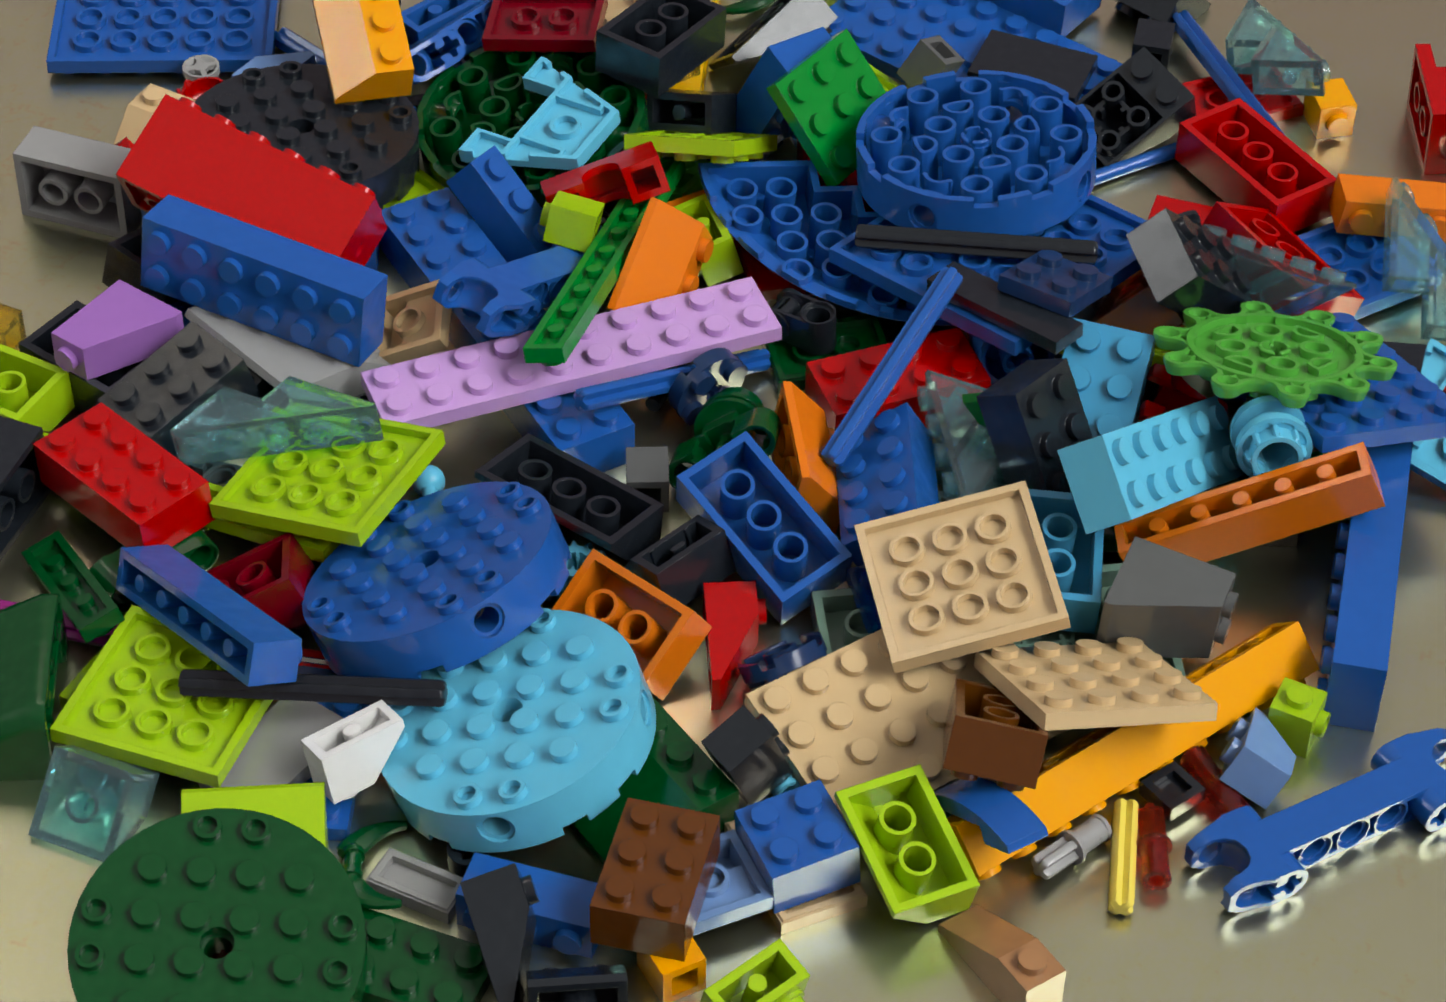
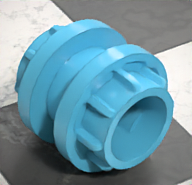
M1272 395L1261 396L1248 401L1237 410L1231 420L1229 432L1236 458L1242 471L1249 477L1298 463L1311 457L1313 449L1312 439L1305 425L1302 411L1300 408L1293 409L1283 406Z

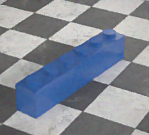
M168 544L121 547L116 590L246 686L296 682L298 665L303 655L302 638Z

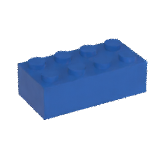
M907 402L894 409L885 410L874 418L843 466L840 468L836 467L841 542L853 555L852 561L867 580L868 576L854 525L939 503L932 435Z
M747 431L677 476V502L691 518L700 515L725 530L736 572L743 581H756L757 597L766 599V608L780 625L811 605L812 591L832 590L850 579L853 555Z

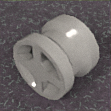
M204 54L189 57L182 65L183 76L191 81L203 77H218L220 74L219 61L213 56Z

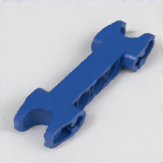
M493 0L481 2L419 41L409 45L414 65L413 84L429 80L483 45L482 36L487 22L485 14L489 16Z
M553 244L551 249L491 268L477 258H471L460 262L438 281L432 298L447 309L463 308L480 315V321L475 328L487 337L512 336L527 330L537 319L540 310L550 307L583 257L584 252ZM616 283L610 291V293L608 294L609 297L612 296Z
M1435 728L1396 738L1384 744L1373 755L1370 762L1372 771L1263 819L1251 806H1242L1221 815L1186 844L1185 861L1191 868L1205 869L1222 865L1236 870L1239 874L1234 876L1223 887V899L1220 903L1228 912L1238 913L1272 906L1293 896L1304 886L1308 879V872L1305 868L1417 818L1427 831L1430 832L1446 827V770L1439 766L1446 758V729Z

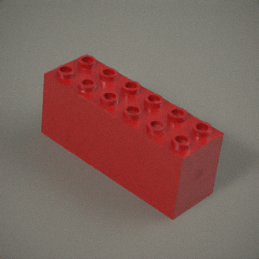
M165 94L115 174L132 205L147 213L170 194L363 266L368 262L388 228L375 197L376 194L365 185L354 183L352 186L340 180L341 177L326 166L320 165L317 169L305 163L306 160L299 153L289 148L281 151L271 146L270 141L257 132L250 131L249 134H246L236 129V125L228 118L220 114H215L212 117L202 112L199 105L185 97L177 100Z

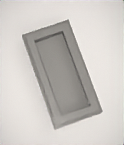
M389 847L365 881L375 891L392 898L401 899L403 906L449 924L456 914L455 894L463 877Z

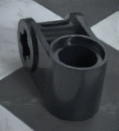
M783 289L777 295L776 303L770 307L782 326V340L778 341H783L813 355H824L833 351L837 345L835 307L828 302L804 295L795 289Z

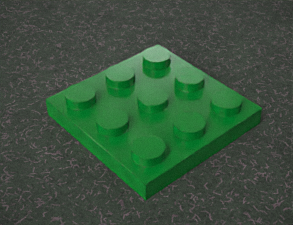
M845 29L836 33L766 88L827 186L838 185L857 169L856 130L859 120L866 109L877 98L886 93L851 34Z

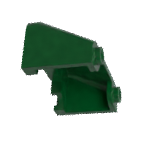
M59 593L39 594L0 610V781L55 779L56 757L52 756L50 727L54 723L53 708L58 663L67 662L69 648Z

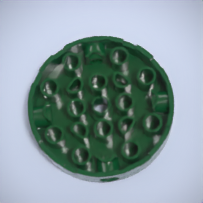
M482 47L469 53V61L457 68L451 66L444 70L429 86L418 106L417 116L419 120V149L424 171L444 188L448 187L450 189L446 182L469 164L460 160L458 149L477 128L513 138L548 98L547 96L524 89L522 79L541 56L551 61L552 68L559 73L565 71L572 76L573 83L583 90L586 88L590 89L619 110L620 124L584 165L625 151L624 134L651 131L649 130L645 94L640 89L595 70L596 52L484 51ZM511 166L542 209L547 200L540 182L570 171Z
M214 808L179 814L159 821L126 840L106 858L88 881L75 908L68 937V970L76 1002H362L368 976L366 930L360 899L353 882L337 858L320 841L290 822L272 815L236 808ZM222 949L228 953L223 958H210L214 954L220 953Z

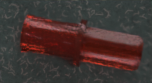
M1146 803L1144 808L1139 809V838L1136 841L1137 854L1141 856L1142 885L1149 890H1163L1172 883L1169 853L1172 851L1173 845L1171 839L1167 836L1164 809L1160 806H1154V803Z

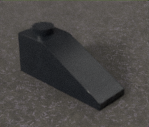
M513 863L460 882L498 1002H524L527 984L526 971H529L537 922L532 905L540 902L531 875L523 877L516 864Z

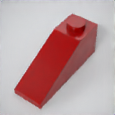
M756 581L703 583V619L712 626L705 637L711 710H721L740 676L738 665L745 664L744 659L752 655L758 644L759 625H766L767 623L766 599L757 598Z

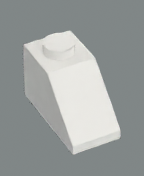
M381 699L301 739L313 783L325 782V796L334 805L342 800L353 798L360 791L374 785L405 727L403 719Z

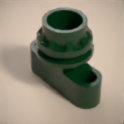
M729 387L721 390L716 395L710 397L699 411L694 423L695 437L676 447L669 464L670 485L676 489L677 476L688 469L682 463L696 464L745 431L749 433L767 456L771 455L781 431L779 416L773 410L765 408L759 397L748 389Z

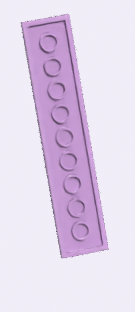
M751 276L596 314L566 363L556 366H544L541 363H525L522 348L534 331L531 330L360 372L361 385L377 418L431 428L575 392L579 388L691 363L699 355L715 348H726L731 352L782 340V326Z

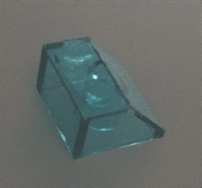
M75 745L54 746L28 835L104 862L114 850L134 836L147 818L160 773Z

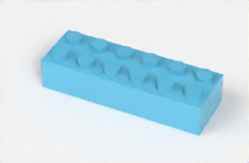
M1216 395L1057 450L1086 534L1133 520L1244 476L1231 442L1227 412L1219 403Z

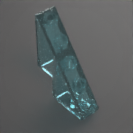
M1248 0L1225 39L1227 61L1237 74H1252L1253 94L1324 96V82L1330 81L1331 78L1327 61L1317 55L1310 46L1301 41L1295 33H1292L1256 0Z
M1393 177L1386 192L1382 291L1422 294L1420 339L1430 340L1433 338L1437 341H1446V244L1439 236L1437 226L1432 217L1427 213L1423 214L1415 203V197L1410 187L1405 182H1400L1398 178Z
M1204 224L1215 235L1226 237L1227 229ZM1233 234L1232 238L1226 237L1235 250L1236 255L1233 257L1237 269H1240L1250 281L1252 289L1248 292L1252 300L1268 304L1275 313L1298 316L1357 288L1356 283L1345 280L1346 272L1329 267H1322L1321 271L1315 269V261L1303 257L1292 256L1291 260L1285 258V250L1267 245H1262L1261 249L1256 248V240L1235 234Z
M927 370L925 372V386L917 387V397L920 411L928 412V415H925V424L929 440H936V443L933 445L937 469L944 468L945 471L942 472V486L945 498L952 497V499L1005 486L1006 484L987 428L979 425L963 404L962 394L981 393L986 388Z
M292 376L287 377L262 399L228 387H222L170 430L178 459L187 466L381 441L384 438L375 403Z

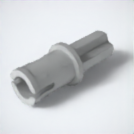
M1093 814L1088 820L1073 830L1061 831L1058 833L1055 842L1032 857L1031 863L1034 867L1032 871L1036 876H1041L1048 880L1071 864H1081L1085 861L1087 853L1100 844L1107 842L1112 837V829L1109 822L1100 814Z

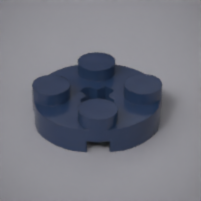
M715 348L699 355L692 361L696 367L687 376L681 371L674 380L669 391L668 400L687 425H694L699 411L710 397L725 388L742 386L748 373V368L729 349Z
M810 632L799 635L802 644L796 645L795 642L787 644V641L784 640L744 659L745 664L738 665L744 683L748 684L750 689L756 688L826 656L827 647L821 633Z

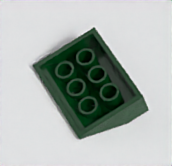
M654 697L656 732L653 745L638 775L631 774L619 787L618 790L621 796L607 809L592 820H589L585 815L569 825L603 865L628 797L720 815V834L724 833L725 823L735 820L734 811L739 809V789Z

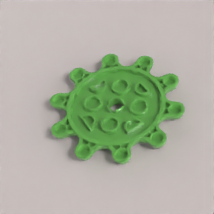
M1259 301L1243 302L1240 304V312L1233 314H1220L1202 307H1189L1183 310L1186 328L1159 326L1153 330L1156 346L1172 351L1167 352L1163 356L1167 373L1175 376L1199 375L1202 379L1211 381L1214 394L1220 398L1231 399L1248 392L1253 398L1272 395L1283 406L1293 409L1303 408L1308 401L1316 400L1318 394L1333 395L1351 402L1362 401L1370 389V383L1367 380L1388 381L1393 377L1398 366L1397 362L1393 359L1374 355L1378 353L1383 344L1384 338L1382 335L1370 331H1340L1332 327L1335 322V315L1322 310H1310L1299 316H1290L1275 313L1268 304Z

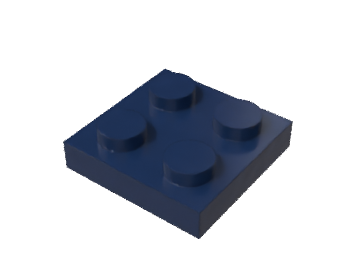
M1041 250L1001 273L997 290L1069 318L1111 291L1113 277L1099 272L1098 268L1093 265L1078 264L1065 259L1057 251Z

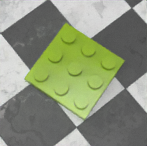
M654 130L624 134V150L652 141L659 159L661 157H674L675 161L710 159L711 163L733 164L734 161L763 159V152L776 151L778 135L739 132L704 134Z

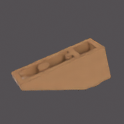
M975 905L938 924V931L1000 1002H1062L1066 970L1038 938L979 905Z

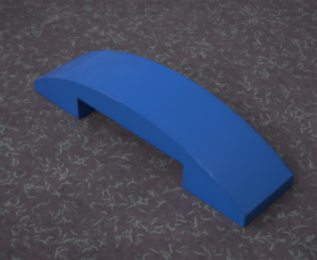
M979 777L976 781L960 779L934 791L947 818L955 815L980 826L984 843L1007 854L1049 836L1046 826L1026 804L1010 791L999 787L990 780Z

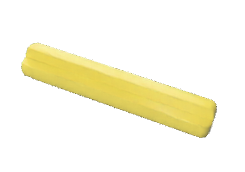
M1119 798L1114 802L1108 910L1113 915L1122 914L1128 916L1133 912L1139 804L1134 799L1125 800Z

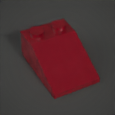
M285 533L207 571L287 629L297 630L307 625L303 616L302 601L304 600L306 587L317 568L292 533Z

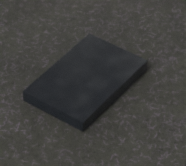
M992 29L971 64L967 77H978V70H995L1027 75L1069 93V100L1075 104L1080 99L1097 67L1098 56Z

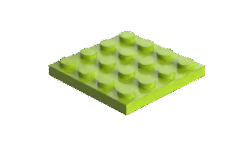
M297 403L209 503L212 517L362 547L444 447L446 442L443 430Z
M131 605L124 616L125 620L119 623L50 727L51 741L219 788L273 700L196 697L180 694L178 679L183 669H225L144 609Z

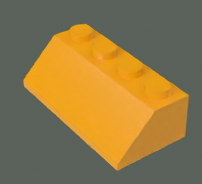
M312 0L335 104L411 95L414 65L398 0Z

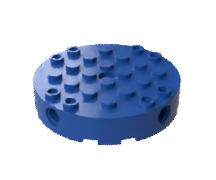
M978 70V77H956L955 71L924 76L923 84L908 89L902 84L877 98L863 113L856 130L858 188L867 204L876 213L899 227L1027 236L1066 221L1085 204L1095 185L1097 134L1094 129V119L1083 104L1076 105L1071 102L1067 91L1027 75L995 70Z
M500 481L456 486L434 492L413 501H399L362 547L346 544L339 545L311 577L304 593V600L302 601L303 616L327 665L337 675L421 679L422 671L443 665L445 671L449 672L467 665L498 649L528 628L544 613L541 604L548 596H558L569 576L566 564L567 560L571 559V554L549 503L542 494L533 488L522 485L519 482ZM484 608L482 615L479 617L481 609Z

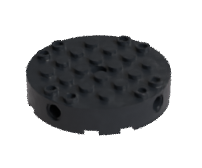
M285 61L279 66L261 69L248 68L242 74L215 85L195 101L201 107L202 112L212 117L215 114H220L231 120L236 125V129L246 134H249L250 131L257 132L267 138L271 146L281 151L289 148L299 153L306 160L305 163L317 169L320 165H323L335 171L341 177L340 180L352 186L354 183L365 185L376 194L375 197L381 210L383 205L393 199L401 201L414 186V177L420 169L419 120L417 112L406 96L335 104L326 65L300 64L296 61Z

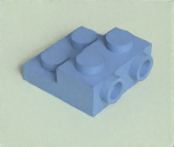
M735 829L720 834V853L693 936L773 909V895Z

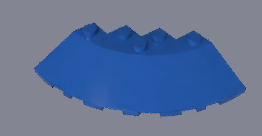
M811 160L734 162L733 164L698 163L702 186L714 212L740 245L764 266L788 282L840 306L877 317L903 322L908 321L917 306L829 262L830 247L854 233L857 225L868 224L880 216L876 212H865L862 194L858 185L820 186L817 169ZM941 318L935 323L938 326H955Z

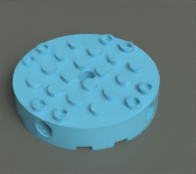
M542 608L544 613L515 638L491 653L449 672L445 671L443 665L422 671L421 679H437L446 682L448 689L446 704L443 707L388 705L403 719L405 727L381 771L409 824L429 840L435 837L449 842L452 849L479 853L507 852L532 847L565 835L562 828L574 823L585 815L589 820H592L621 796L618 790L619 787L631 774L638 775L653 745L656 732V709L651 691L635 653L619 632L601 620L585 614Z

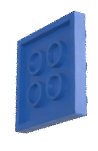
M1334 222L1298 235L1305 244L1364 298L1363 303L1354 316L1355 320L1440 287L1442 275L1402 238L1336 233Z

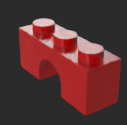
M652 141L540 182L545 198L549 203H552L559 190L605 204L613 200L627 198L632 201L633 205L671 191Z

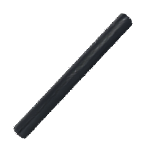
M868 224L857 225L855 231V245L858 248L1025 260L1041 250H1054L1061 253L1065 259L1078 264L1085 263L1090 265L1096 264L1098 258V242L1093 240Z
M183 669L178 679L180 694L196 697L373 704L382 699L387 705L443 707L446 704L448 695L446 682L437 679L297 673L296 682L248 687L226 670Z

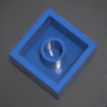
M821 780L734 811L735 831L773 895L772 911L774 914L861 882L860 846Z

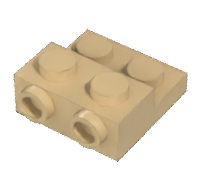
M440 279L386 296L383 342L378 349L380 350L379 356L391 365L448 349L452 308L447 309L432 298Z

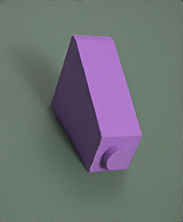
M119 279L51 332L55 362L64 371L72 372L85 380H90L146 360L184 328L182 311Z

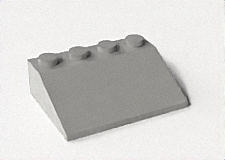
M197 306L188 308L184 315L243 358L250 369L288 399L335 404L365 393L361 385L360 372L391 365L379 356L380 350L378 348L360 367H356Z

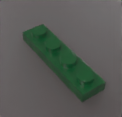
M59 530L21 552L26 563L48 593H59L63 613L86 643L96 637L106 635L114 626L125 620L118 606Z

